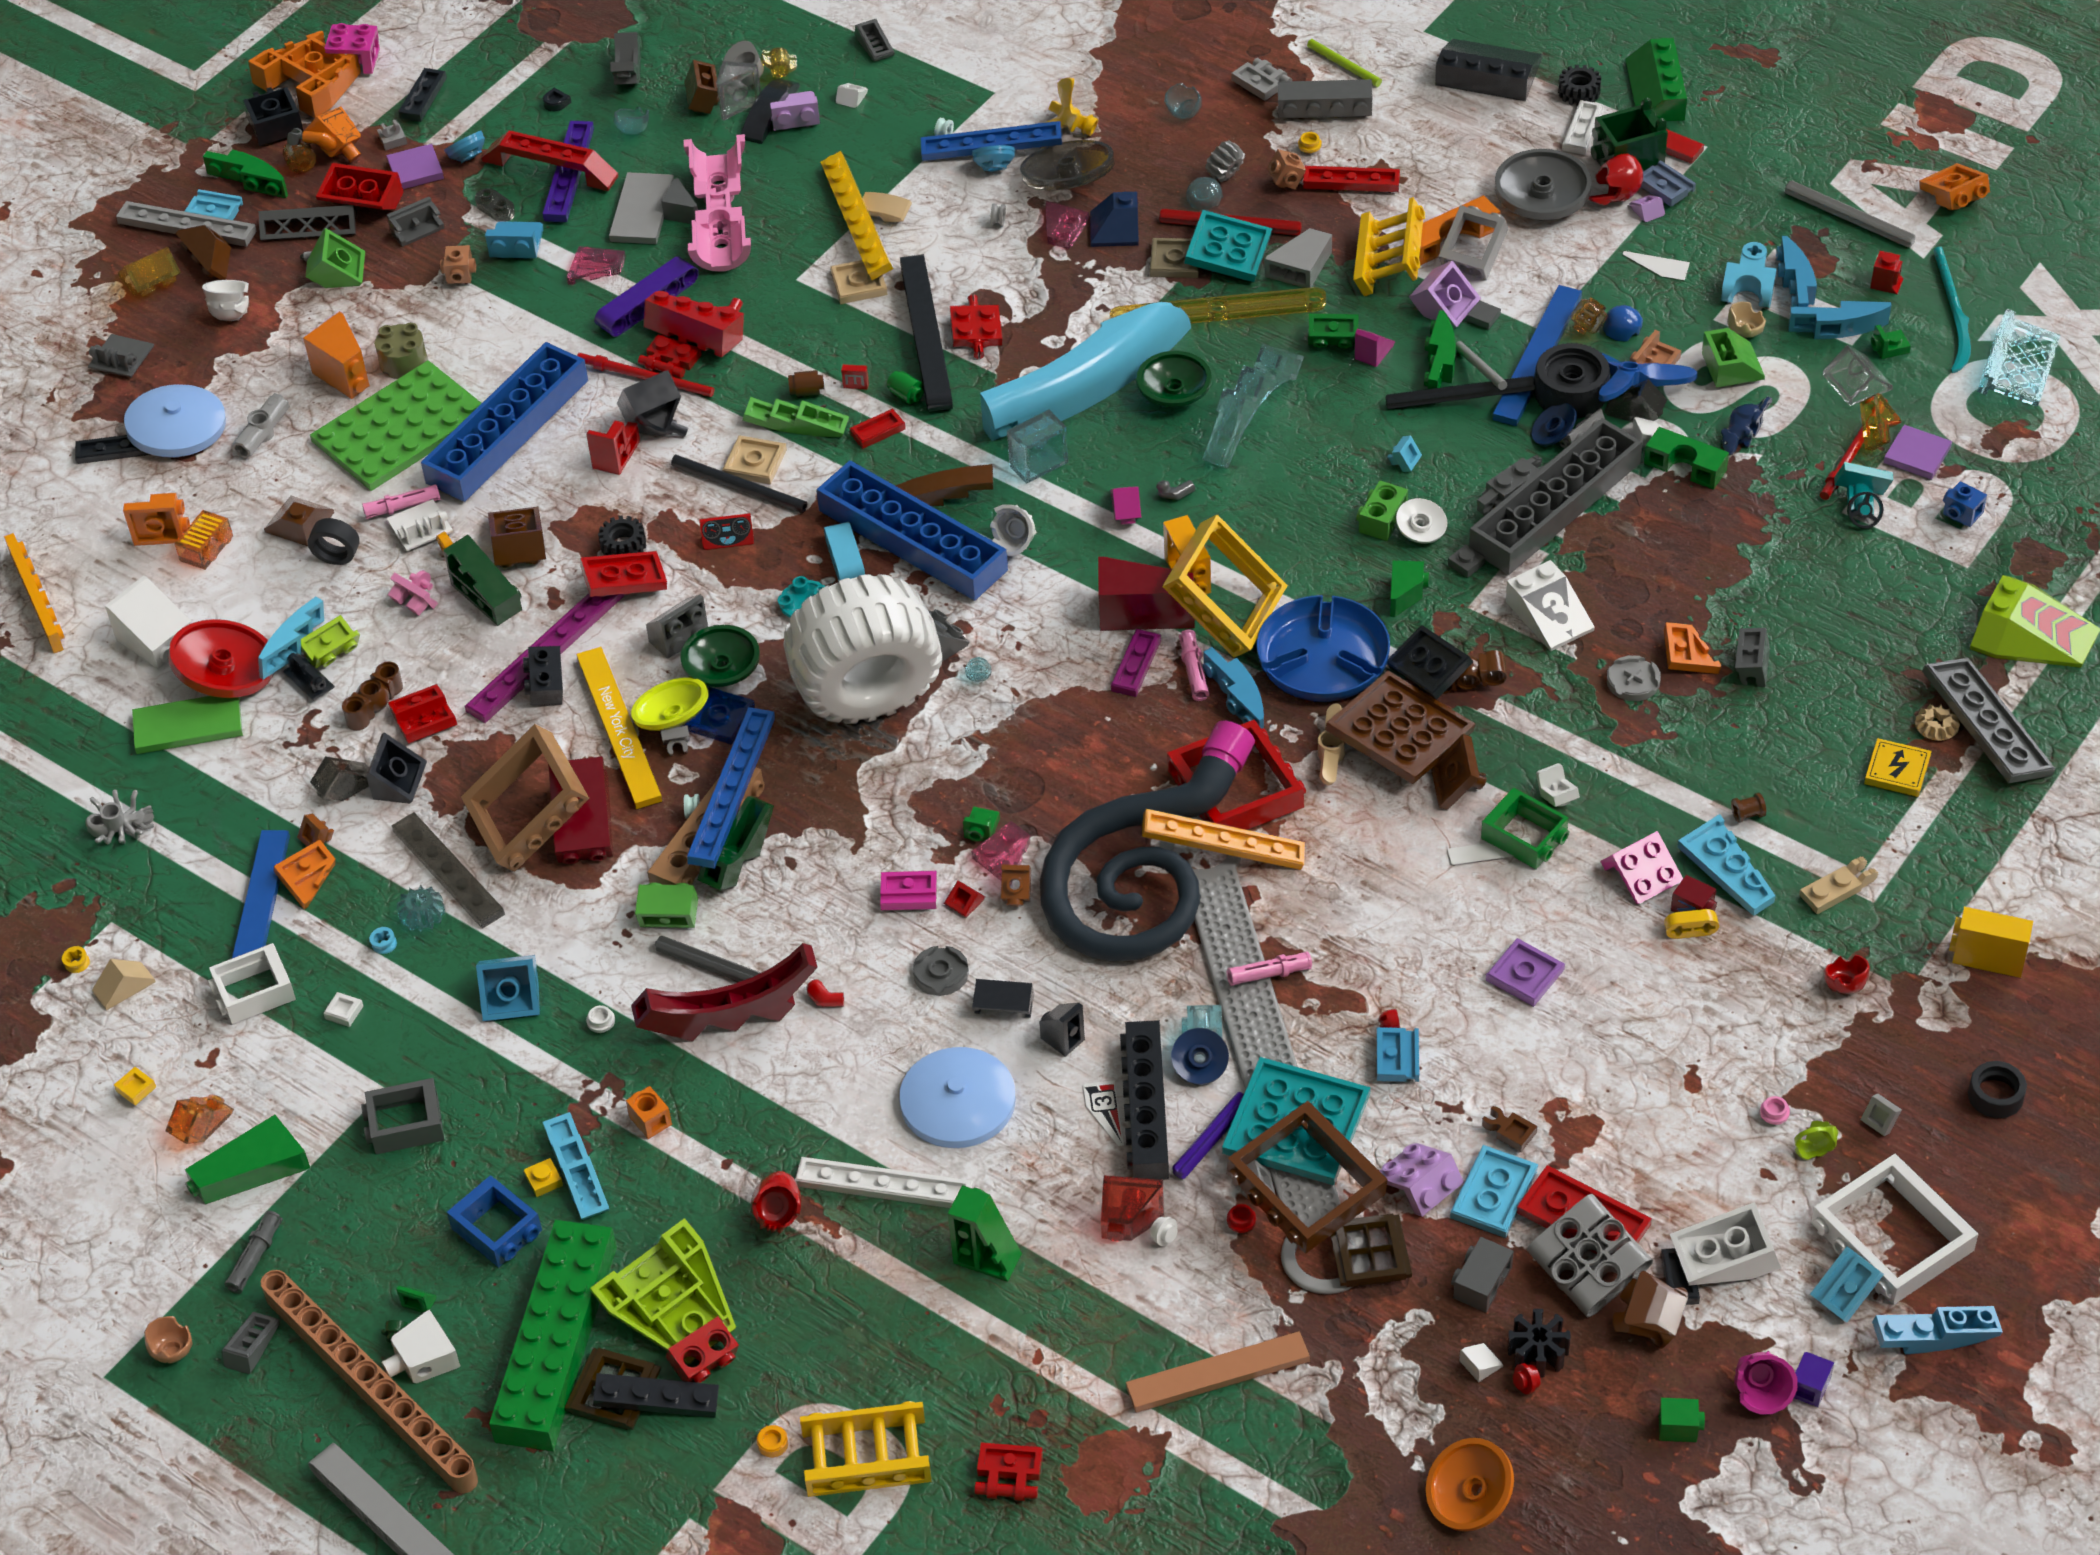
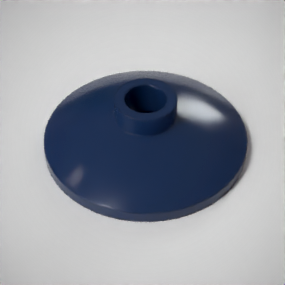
M1568 403L1547 408L1540 414L1533 425V440L1541 446H1549L1561 441L1569 434L1576 422L1577 414L1575 409Z
M1194 1028L1185 1031L1176 1039L1171 1051V1061L1174 1070L1183 1080L1196 1085L1212 1083L1222 1076L1228 1065L1229 1052L1225 1041L1216 1032L1206 1028ZM1196 1055H1203L1205 1061L1197 1063L1194 1057Z

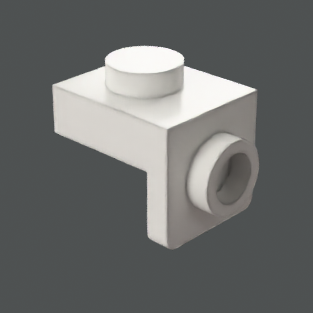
M1557 763L1536 772L1540 796L1555 807L1568 805L1570 801L1580 798L1578 787L1565 779L1561 764Z

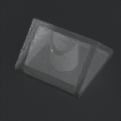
M722 62L716 85L720 114L723 121L752 107L761 93L758 66L755 63Z
M1846 345L1823 370L1822 375L1849 406L1893 390V385L1865 354L1849 345Z

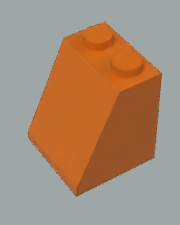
M339 311L303 337L312 374L351 399L370 386L362 351L342 312Z

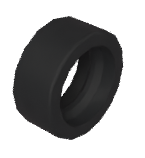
M323 518L317 521L308 538V548L311 553L319 560L334 565H345L351 562L360 544L359 535L356 530L349 524L334 518ZM323 537L334 538L340 541L344 546L333 545L327 542Z
M2001 1061L1985 1062L1972 1072L1968 1089L1969 1101L1978 1112L1985 1116L1996 1119L2008 1118L2016 1114L2023 1106L2027 1089L2025 1076L2018 1068L2009 1063ZM1987 1080L2002 1081L2010 1085L2015 1094L2008 1099L1991 1098L1980 1089V1084Z

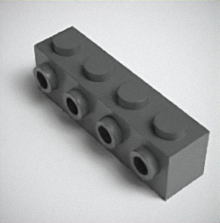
M1371 79L1278 82V118L1372 116L1373 97Z

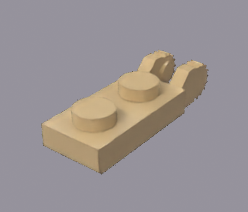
M1860 856L1852 860L1847 867L1843 866L1800 889L1799 896L1816 914H1819L1860 892L1862 888L1874 882L1879 874L1874 868L1862 872L1856 878L1854 875L1867 866L1866 859Z

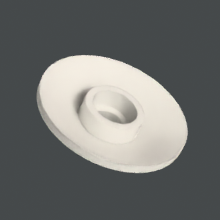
M1417 498L1408 500L1399 507L1396 514V524L1399 531L1409 540L1417 543H1432L1444 535L1447 528V517L1436 503L1427 499Z

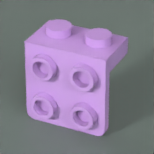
M812 91L789 94L785 101L770 103L774 130L820 124L817 97Z
M1419 1143L1406 1146L1402 1153L1392 1161L1385 1163L1382 1169L1379 1170L1388 1179L1387 1185L1405 1191L1414 1213L1422 1217L1464 1183L1452 1154Z

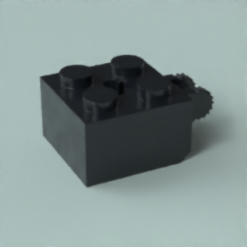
M269 87L266 88L267 92L260 95L258 91L252 92V98L243 100L247 119L259 146L288 137V133L295 128L301 129L302 133L304 132L298 108L288 87L276 91Z

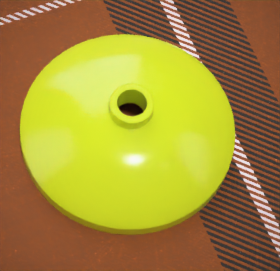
M690 677L676 678L660 683L646 691L636 700L631 710L632 719L638 727L650 731L680 727L693 719L703 709L708 699L707 687L703 681Z

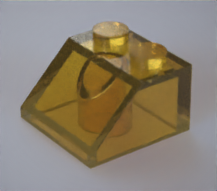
M166 247L124 266L117 274L134 296L141 293L143 297L156 291L154 286L162 283L165 287L176 282V276L181 272L169 248Z

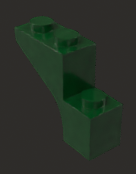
M748 796L734 819L715 869L701 866L697 880L718 890L736 886L743 861L760 856L774 805L753 796Z

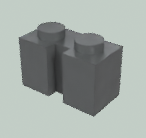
M1480 1237L1475 1247L1472 1245L1469 1247L1465 1255V1265L1463 1268H1457L1451 1281V1285L1454 1286L1453 1298L1487 1313L1497 1295L1499 1286L1503 1285L1512 1269L1514 1251Z

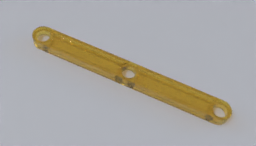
M1311 287L1166 302L1171 303L1175 307L1182 308L1188 315L1190 323L1320 311L1326 306V292L1321 288ZM1312 297H1318L1321 300L1311 301L1309 299ZM1152 303L1114 307L1110 311V319ZM1218 306L1223 307L1224 309L1220 311H1215L1212 308Z

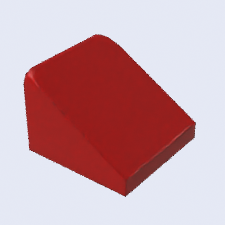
M957 880L944 904L967 918L983 902L986 896Z

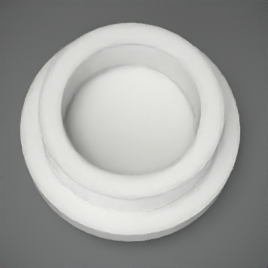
M596 1006L589 1011L586 1019L587 1026L596 1033L606 1032L615 1024L614 1013L606 1006Z
M1171 1217L1157 1218L1150 1229L1151 1237L1160 1246H1166L1174 1241L1178 1232L1177 1222Z

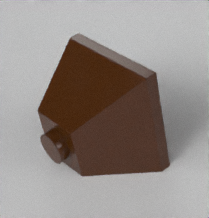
M290 496L264 528L265 533L308 546V538L315 523L323 518H331L335 512L332 508Z

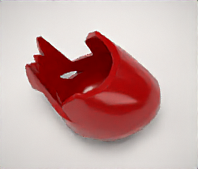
M1626 153L1617 155L1604 163L1595 175V179L1598 184L1609 185L1608 193L1590 196L1588 200L1607 205L1610 202H1624L1632 198L1638 192L1643 182V169L1639 161L1633 155Z
M784 1171L772 1172L756 1186L751 1199V1211L756 1221L760 1224V1229L766 1228L767 1232L771 1230L772 1233L777 1231L778 1234H781L784 1228L791 1225L800 1215V1190L795 1179L789 1173Z

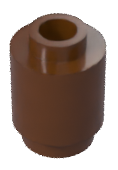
M818 370L794 372V375H788L790 395H796V397L820 395V390H824L823 375H818Z

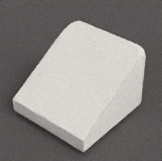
M850 83L840 85L837 89L836 103L856 108L867 94L868 89Z
M1635 417L1632 430L1636 438L1642 441V447L1646 446L1659 426L1655 421Z
M1484 1343L1460 1350V1362L1478 1382L1503 1367L1500 1360Z

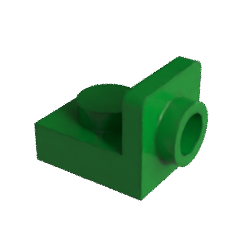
M1881 325L1874 327V333L1871 336V346L1873 350L1878 352L1881 359L1910 353L1911 345L1901 329L1885 333Z
M973 806L970 816L965 817L963 820L964 838L991 843L1000 820V812Z

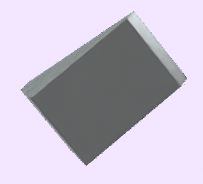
M676 178L672 181L661 201L664 219L692 224V220H695V211H698L697 205L680 180Z

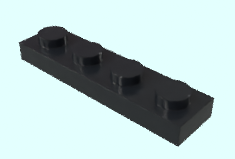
M597 1373L593 1406L716 1418L719 1385Z

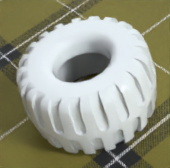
M859 575L856 578L839 580L834 585L820 589L819 593L807 598L802 603V607L792 614L790 623L786 626L784 632V651L794 684L806 705L817 716L825 717L831 722L839 723L843 720L846 724H857L858 720L864 719L865 722L877 720L876 717L886 714L888 717L895 714L896 709L903 705L908 707L914 703L917 695L922 696L930 688L929 683L935 681L942 664L941 645L931 614L912 586H909L902 579H893L889 575Z

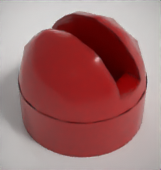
M1390 1009L1381 1013L1378 1018L1380 1028H1400L1397 1009Z

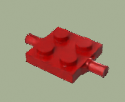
M969 295L967 298L969 306H950L953 347L966 346L973 348L974 357L978 359L979 352V357L982 359L984 357L983 348L1002 346L999 305H978L977 295H974L973 299L972 295Z

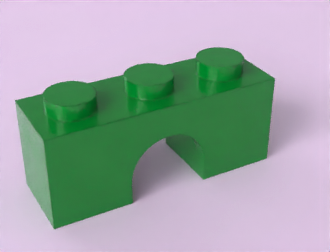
M1658 427L1646 444L1644 464L1668 472L1670 467L1676 463H1687L1692 466L1690 481L1714 490L1727 471L1729 452Z

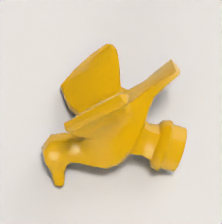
M1067 77L1057 82L1061 103L1052 100L1049 105V110L1057 114V117L1047 122L1060 121L1061 129L1067 126L1073 132L1078 127L1083 135L1091 136L1096 129L1098 119L1093 117L1092 114L1088 116L1082 115L1080 110L1072 105L1071 95L1074 87V78Z

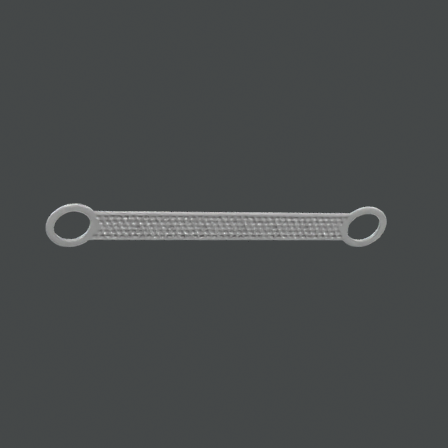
M1192 817V819L1201 820L1200 817ZM1161 841L1160 847L1173 851L1175 843ZM1228 855L1222 863L1215 867L1193 869L1199 880L1200 904L1194 921L1246 1090L1260 1057L1296 1067L1298 1065L1270 977L1230 986L1228 983L1227 968L1265 961L1236 870L1241 857ZM1269 1167L1277 1197L1307 1227L1313 1225L1341 1204L1335 1185ZM1361 1231L1347 1232L1348 1240L1355 1249L1366 1247L1364 1235ZM1287 1237L1285 1238L1281 1249L1282 1265L1288 1277L1299 1287L1318 1294H1336L1352 1288L1340 1286L1339 1278L1323 1280L1306 1274L1299 1267L1295 1258L1298 1246L1295 1243L1291 1244ZM1368 1254L1357 1255L1354 1265L1355 1273L1368 1272L1370 1267Z

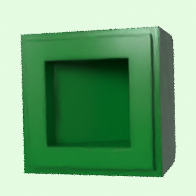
M398 1286L396 1289L403 1307L423 1313L432 1308L437 1298L435 1294L411 1287Z

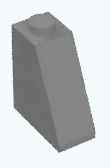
M1309 228L1266 256L1265 277L1311 289L1332 253V234Z

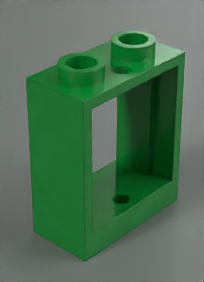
M1513 787L1482 821L1481 839L1511 854L1512 857L1528 866L1537 869L1543 861L1547 862L1551 858L1554 849L1559 844L1563 845L1570 833L1568 830L1569 817ZM1517 814L1550 832L1537 847L1504 830Z

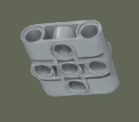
M1589 1194L1536 1237L1527 1248L1528 1253L1555 1281L1557 1287L1564 1291L1586 1317H1591L1620 1294L1633 1278L1637 1279L1639 1273L1647 1271L1653 1263V1259L1625 1230L1623 1224L1615 1219L1593 1194ZM1567 1229H1576L1578 1231L1573 1238L1567 1239L1563 1237V1233ZM1611 1231L1621 1233L1620 1237L1615 1241L1605 1239L1606 1235ZM1589 1250L1596 1251L1597 1256L1595 1259L1587 1261L1582 1258L1585 1252ZM1564 1270L1574 1271L1573 1277L1569 1280L1559 1278ZM1608 1272L1617 1274L1615 1281L1610 1283L1604 1282L1602 1278Z

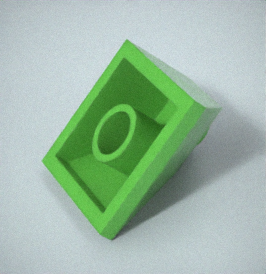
M325 228L307 260L306 277L324 288L360 286L363 280L365 251Z

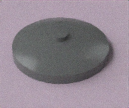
M1531 149L1516 153L1499 166L1495 175V193L1502 205L1511 212L1530 219L1552 220L1571 215L1586 204L1591 194L1592 179L1587 167L1576 157L1553 149Z

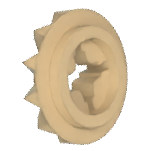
M1930 704L1927 709L1921 708L1915 720L1919 733L1928 739L1937 741L1952 738L1957 734L1960 726L1959 719L1953 714L1951 708L1943 709L1942 704L1939 707H1934ZM1937 718L1939 721H1943L1942 727L1940 724H1938L1937 721H1933V719Z

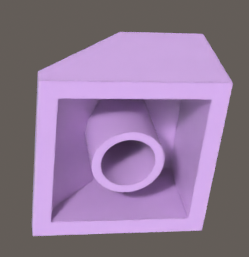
M1453 260L1434 268L1409 296L1421 314L1431 320L1437 319L1439 310L1445 311L1453 329L1462 322L1481 299Z

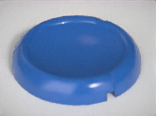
M1316 595L1288 602L1268 616L1258 634L1257 652L1262 669L1266 672L1268 678L1281 690L1303 700L1333 702L1344 700L1363 692L1379 678L1389 658L1390 638L1384 623L1366 606L1338 596H1332V602H1323V595Z

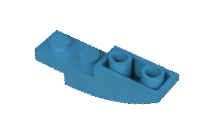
M1782 236L1781 246L1776 247V261L1781 262L1778 263V277H1782L1783 288H1789V294H1794L1791 297V307L1814 305L1817 284L1813 269L1807 257L1796 243L1788 236Z
M1841 301L1840 308L1791 307L1788 323L1789 332H1814V339L1844 338L1873 331L1876 325L1883 327L1889 323L1891 302Z
M1213 647L1203 652V670L1227 694L1226 706L1233 715L1236 714L1243 721V724L1255 719L1260 728H1264L1262 699L1256 683L1245 666L1237 658L1227 662Z
M1994 1306L1937 1307L1933 1314L1876 1315L1872 1321L1880 1348L1903 1347L1905 1354L1928 1353L1964 1347L2000 1336L2003 1332Z

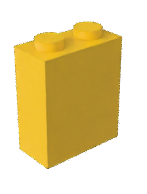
M1964 906L1962 918L1956 917L1953 928L1954 934H1952L1949 951L1954 952L1952 963L2021 978L2034 921Z

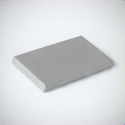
M627 172L609 234L610 242L657 244L664 220L661 201L674 180V175Z

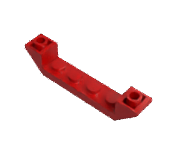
M510 130L494 141L482 157V162L504 166L509 157L515 155L585 172L588 187L609 191L618 178V172L592 149Z

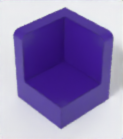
M1804 1352L1795 1372L1797 1376V1391L1794 1398L1819 1407L1831 1380L1834 1362L1812 1353Z

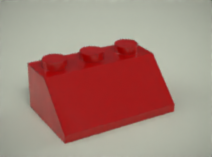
M332 163L316 195V199L385 210L396 209L404 191L398 172Z

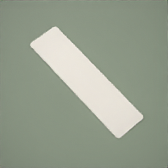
M1520 838L1523 841L1531 844L1530 838ZM1490 843L1448 849L1452 865L1512 857L1511 854Z

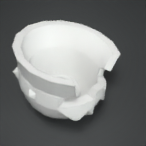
M218 280L204 284L202 289L206 296L205 300L210 313L219 320L239 321L245 313H248L249 298L244 296V293L248 292L249 283L237 280Z
M1000 505L994 508L997 515L990 524L994 536L991 541L1007 549V556H1015L1023 552L1036 534L1032 515H1029L1026 510L1019 508L1018 505Z

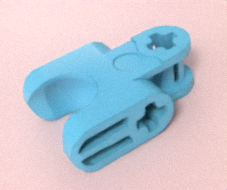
M1758 242L1747 243L1742 248L1740 263L1727 262L1722 286V302L1732 303L1737 293L1749 291L1758 296L1759 307L1770 308L1777 268L1765 267L1767 249L1763 244Z

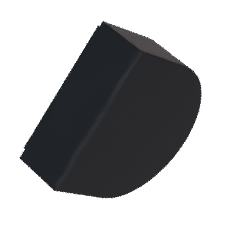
M556 88L551 89L543 96L545 109L552 112L560 111L572 103L569 95Z

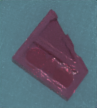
M1046 201L1048 244L1070 249L1088 222L1089 212Z
M579 246L567 275L568 285L576 284L575 279L588 276L591 281L600 279L603 276L609 277L620 274L626 259L625 251Z
M1010 821L971 851L972 859L1001 881V865H1021L1023 861L1022 856L1027 852L1031 843L1030 835Z

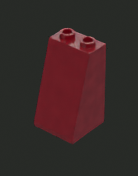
M1104 556L1098 557L1100 631L1195 628V619L1162 587L1172 569ZM1188 572L1187 576L1194 582L1193 573Z
M603 757L568 760L589 799L554 833L555 853L558 863L575 864L579 860L591 859L592 861H602L607 857H613L609 779ZM548 764L552 801L563 789Z

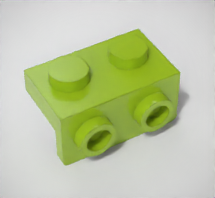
M339 615L301 639V651L316 669L321 665L326 667L336 660V656L342 652L347 654L353 651L358 646L360 633L358 630L353 631L342 615Z

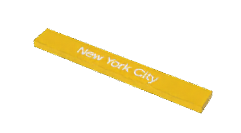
M602 647L577 653L578 663L636 809L662 802L660 791Z

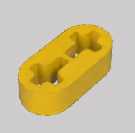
M1703 909L1672 913L1664 919V926L1669 938L1682 939L1712 935L1718 931L1719 922L1715 911Z

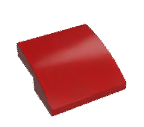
M438 684L388 702L392 715L408 744L458 725L456 717L448 706L445 695Z

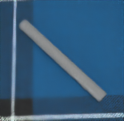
M1456 342V350L1498 389L1504 390L1507 387V382L1463 342Z

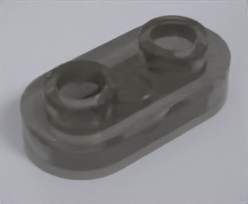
M485 188L475 195L477 208L495 221L506 222L515 216L513 202L497 191Z

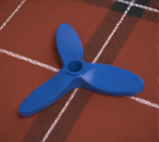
M1602 353L1608 361L1610 374L1613 377L1601 387L1598 399L1600 401H1609L1620 396L1629 388H1634L1638 385L1657 387L1691 383L1697 379V371L1688 366L1674 364L1620 362Z

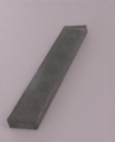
M415 812L391 825L397 837L482 929L505 915L504 908Z

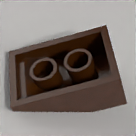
M539 506L488 513L495 566L500 565V567L507 568L521 562L537 564L541 560L546 559Z

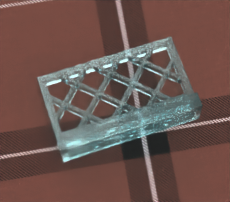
M2006 309L1998 325L1977 392L1987 395L1990 389L2038 407L2061 335L2015 319V311ZM2015 328L2024 331L2027 335L2019 337ZM2044 338L2053 342L2044 346L2039 339ZM2032 341L2036 348L2029 350L2025 342ZM2017 345L2022 352L2015 354L2010 347ZM2041 353L2045 361L2038 362L2034 355ZM2027 358L2031 365L2023 366L2019 359ZM2012 361L2016 369L2009 370L2004 363ZM2036 370L2040 377L2033 379L2029 372ZM2021 374L2026 381L2018 383L2014 376ZM2007 378L2011 385L2006 386L1997 382ZM2031 387L2036 396L2026 393L2023 389Z

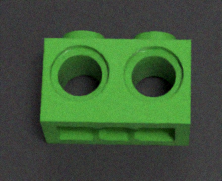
M1379 481L1375 489L1369 491L1365 506H1361L1358 510L1356 520L1359 521V532L1388 541L1397 526V511L1403 503L1408 501V489Z

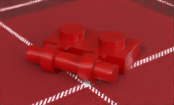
M658 334L646 349L647 356H639L638 364L645 366L646 369L651 371L659 370L664 372L668 370L671 377L683 378L685 369L690 371L702 353L701 349L697 346Z
M981 1442L977 1474L978 1476L988 1477V1483L976 1482L975 1494L987 1495L989 1499H997V1496L1015 1497V1501H1025V1498L1037 1499L1038 1487L1026 1486L1027 1480H1040L1043 1447ZM999 1478L1016 1479V1485L999 1484Z

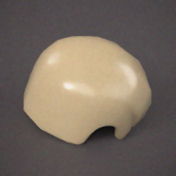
M1736 302L1729 309L1727 323L1729 328L1740 336L1751 338L1763 332L1766 320L1762 316L1761 310L1759 312L1752 310L1750 302Z

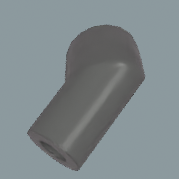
M1165 480L1158 482L1156 485L1157 494L1165 499L1180 500L1195 491V485L1191 480L1177 487H1170L1169 481Z

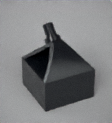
M668 370L622 390L617 405L626 423L629 421L638 424L639 433L658 436L675 433L683 437L687 434L688 427L677 424V421L673 419L681 395Z

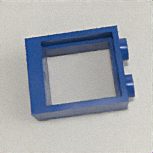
M491 1175L447 1211L451 1229L498 1268L506 1261L513 1259L523 1246L535 1240L542 1231L538 1213ZM500 1201L522 1220L496 1242H493L476 1228L473 1223Z

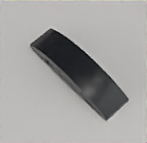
M778 78L771 81L761 91L751 107L741 135L745 134L746 141L759 144L764 142L772 130L770 103L785 101L789 94L797 92L800 87L799 83Z

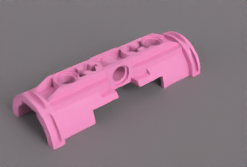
M745 134L736 135L735 144L727 151V154L706 156V153L694 146L692 139L684 140V150L689 157V168L694 177V195L697 198H704L706 203V210L695 211V220H692L693 243H688V253L694 263L710 271L734 269L747 260L751 251V240L745 237V219L742 216V207L731 206L734 195H738L741 191V155L745 148ZM716 181H723V182H724V183L719 184V185L713 184V183L716 182ZM719 230H723V234L719 235ZM720 244H726V245H727V246L724 247V248H717V247H716L717 245H720Z

